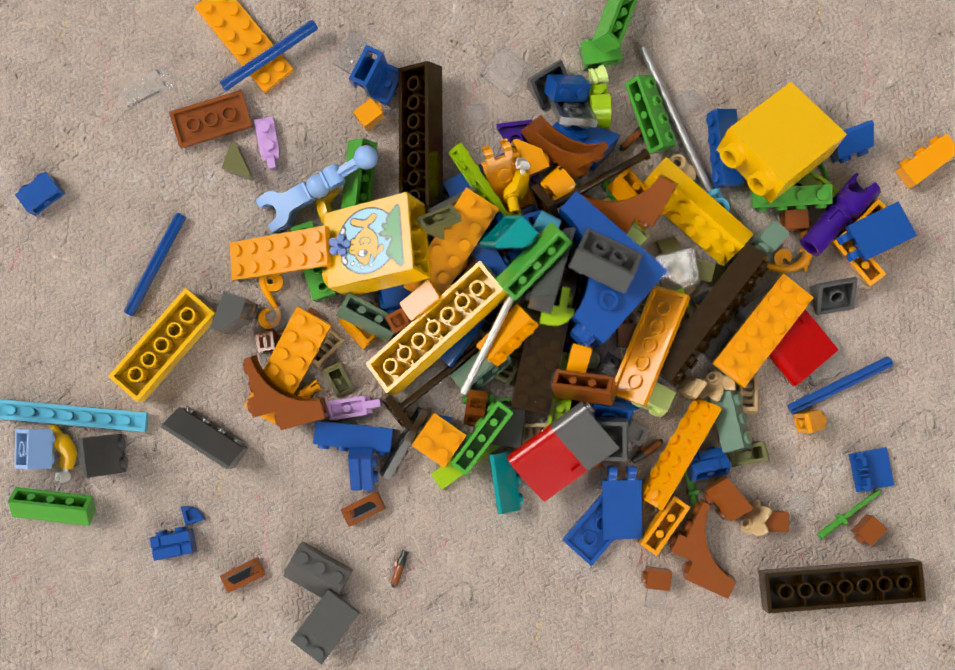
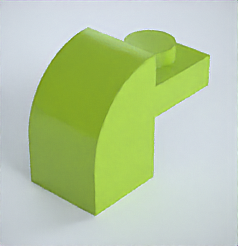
M591 85L588 99L598 120L597 127L603 129L610 128L611 97L608 94L607 85Z
M561 288L558 306H553L551 314L541 312L539 324L560 326L571 319L575 309L567 308L572 303L573 293H570L571 288Z

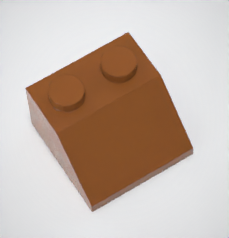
M716 477L702 489L705 493L704 499L710 505H715L718 509L716 513L722 520L733 521L753 509L752 505L728 477Z

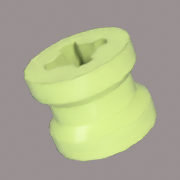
M603 64L599 65L596 69H588V76L592 85L605 84L609 81Z

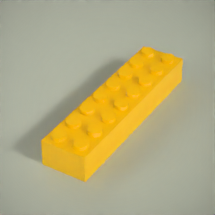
M479 261L444 292L437 301L423 311L366 363L387 394L397 396L507 298L508 294L496 282L497 276L487 264Z

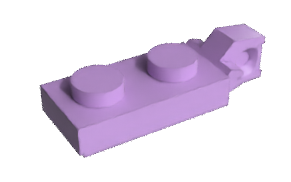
M271 116L256 119L254 122L262 160L267 161L270 171L278 169L276 159L280 158L281 153L274 118Z
M358 396L327 402L329 421L368 415V413H373L372 408L382 407L380 399L371 400L370 396Z

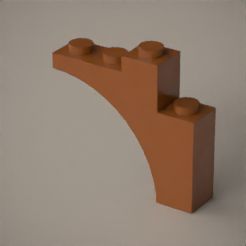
M542 115L532 120L520 131L529 144L541 148L543 153L548 155L550 166L553 164L556 166L560 165L572 179L577 177L581 179L589 173L587 169L593 165L594 161L596 163L605 156L604 152L609 148L605 141L596 144H586L572 140L553 128Z
M661 174L647 190L629 199L608 201L591 197L585 193L582 196L625 234H628L636 218L645 227H649V225L653 227L656 224L678 183Z
M256 355L243 359V370L248 374L249 389L254 394V396L247 399V408L249 413H252L253 418L275 412V422L280 427V430L325 419L329 416L324 396L309 398L291 394L277 386L266 375Z
M700 498L699 503L696 502L693 506L691 520L688 519L685 523V533L677 530L675 534L671 535L668 545H670L671 552L689 560L685 561L682 567L685 580L728 599L736 584V580L733 575L724 571L715 562L709 552L705 536V526L711 505L708 501Z

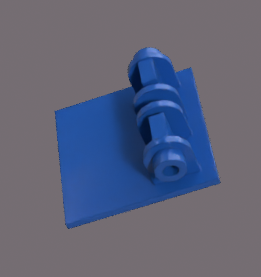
M887 447L848 454L856 492L873 491V489L894 485Z

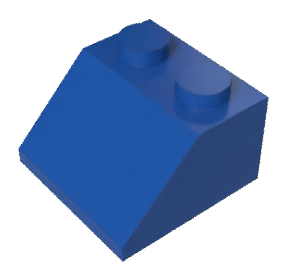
M873 120L843 130L847 135L831 154L830 158L832 163L839 161L842 164L851 160V156L856 154L857 157L868 154V150L874 146Z

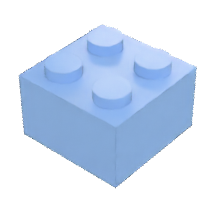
M15 429L14 468L27 470L52 469L55 459L54 453H52V445L55 442L53 429Z

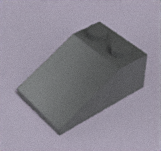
M122 434L78 438L83 479L127 472L128 459L124 454L126 442Z
M329 588L290 641L322 665L360 614V611Z

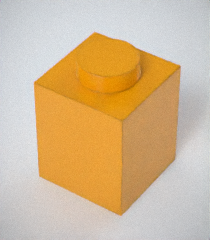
M371 98L353 112L355 118L366 131L384 118L383 107L378 101L374 102Z

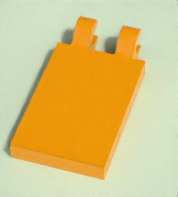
M506 138L500 140L504 155L494 158L489 145L482 147L486 161L482 162L481 166L486 180L489 181L494 193L501 199L502 205L509 212L508 204L503 201V194L506 187L512 182L516 170H520L515 165L520 155L517 150L512 151L511 144ZM529 187L525 196L519 200L520 208L534 203Z

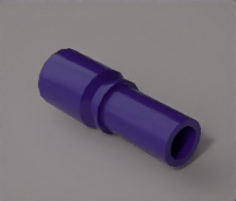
M855 173L832 198V204L827 206L826 212L800 240L801 246L811 255L820 256L845 227L852 224V220H857L880 195L881 190L877 182H874L864 190L856 180L859 174Z

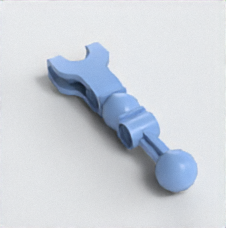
M370 145L360 146L355 151L354 158L343 165L332 164L320 171L319 174L310 176L307 182H302L284 193L268 191L257 198L256 203L258 207L269 208L274 206L276 209V218L268 226L271 233H280L293 226L296 215L300 210L316 201L317 198L325 197L330 190L345 184V176L359 168L363 170L373 168L379 158L374 147Z

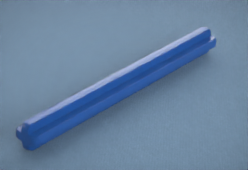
M310 20L221 80V86L224 90H229L318 30L316 23Z
M175 213L124 309L126 314L130 316L136 314L186 219L182 214Z
M885 357L788 404V410L791 414H796L893 367V361L891 358Z

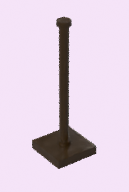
M644 148L638 155L555 201L548 196L538 183L531 186L538 210H543L560 219L557 208L564 205L576 191L582 195L644 159H650V153ZM562 223L559 227L560 230H563Z
M476 345L460 356L452 367H446L402 403H397L391 394L387 393L379 398L403 429L410 430L414 427V424L405 414V409L480 350Z

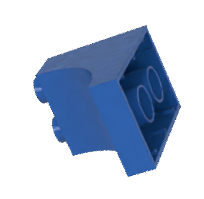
M576 191L559 211L563 229L576 228L573 238V245L576 250L586 229L589 228L642 253L635 276L625 294L582 274L580 299L573 316L569 320V326L572 330L567 336L577 345L586 346L587 348L592 345L594 348H597L606 342L668 270ZM605 290H613L619 296L618 306L611 311L603 310L598 303L600 294Z

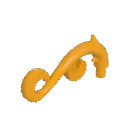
M806 230L800 232L801 237H803L808 231ZM802 247L799 252H802L801 257L796 262L786 265L782 261L783 259H786L787 262L791 261V251L780 249L773 256L774 264L768 263L767 267L769 268L768 270L777 273H792L802 268L807 272L813 255Z
M280 274L269 276V279L273 280L272 284L268 283L267 276L258 277L261 291L276 313V318L272 322L266 319V315L271 309L265 308L259 313L258 323L266 330L277 328L282 320L279 306L271 293L281 290L284 285V279Z

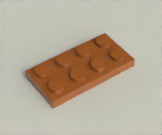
M242 90L169 112L181 149L253 127Z

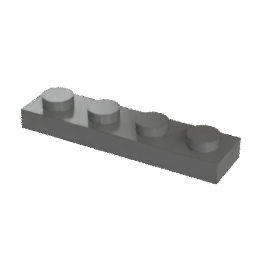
M417 407L410 419L414 427L410 430L404 429L379 472L385 479L390 480L391 477L396 475L400 461L404 460L408 454V447L417 437L420 427H423L428 420L427 411Z

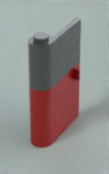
M772 285L746 305L743 303L740 308L734 309L736 311L734 316L741 325ZM805 309L768 357L794 387L806 379L839 349Z
M581 401L507 456L511 466L543 502L619 449L617 443L595 419L593 414L595 409L590 402L585 403Z

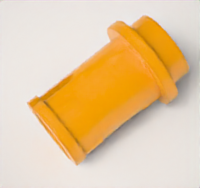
M315 379L304 388L300 387L297 395L311 397L323 389Z

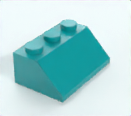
M504 216L482 239L479 245L491 248H525L535 242V236L538 232L523 216Z
M513 451L489 454L498 515L521 510L520 505H524L523 494L518 492V486L521 485L520 475L516 474L515 469L507 459V456Z

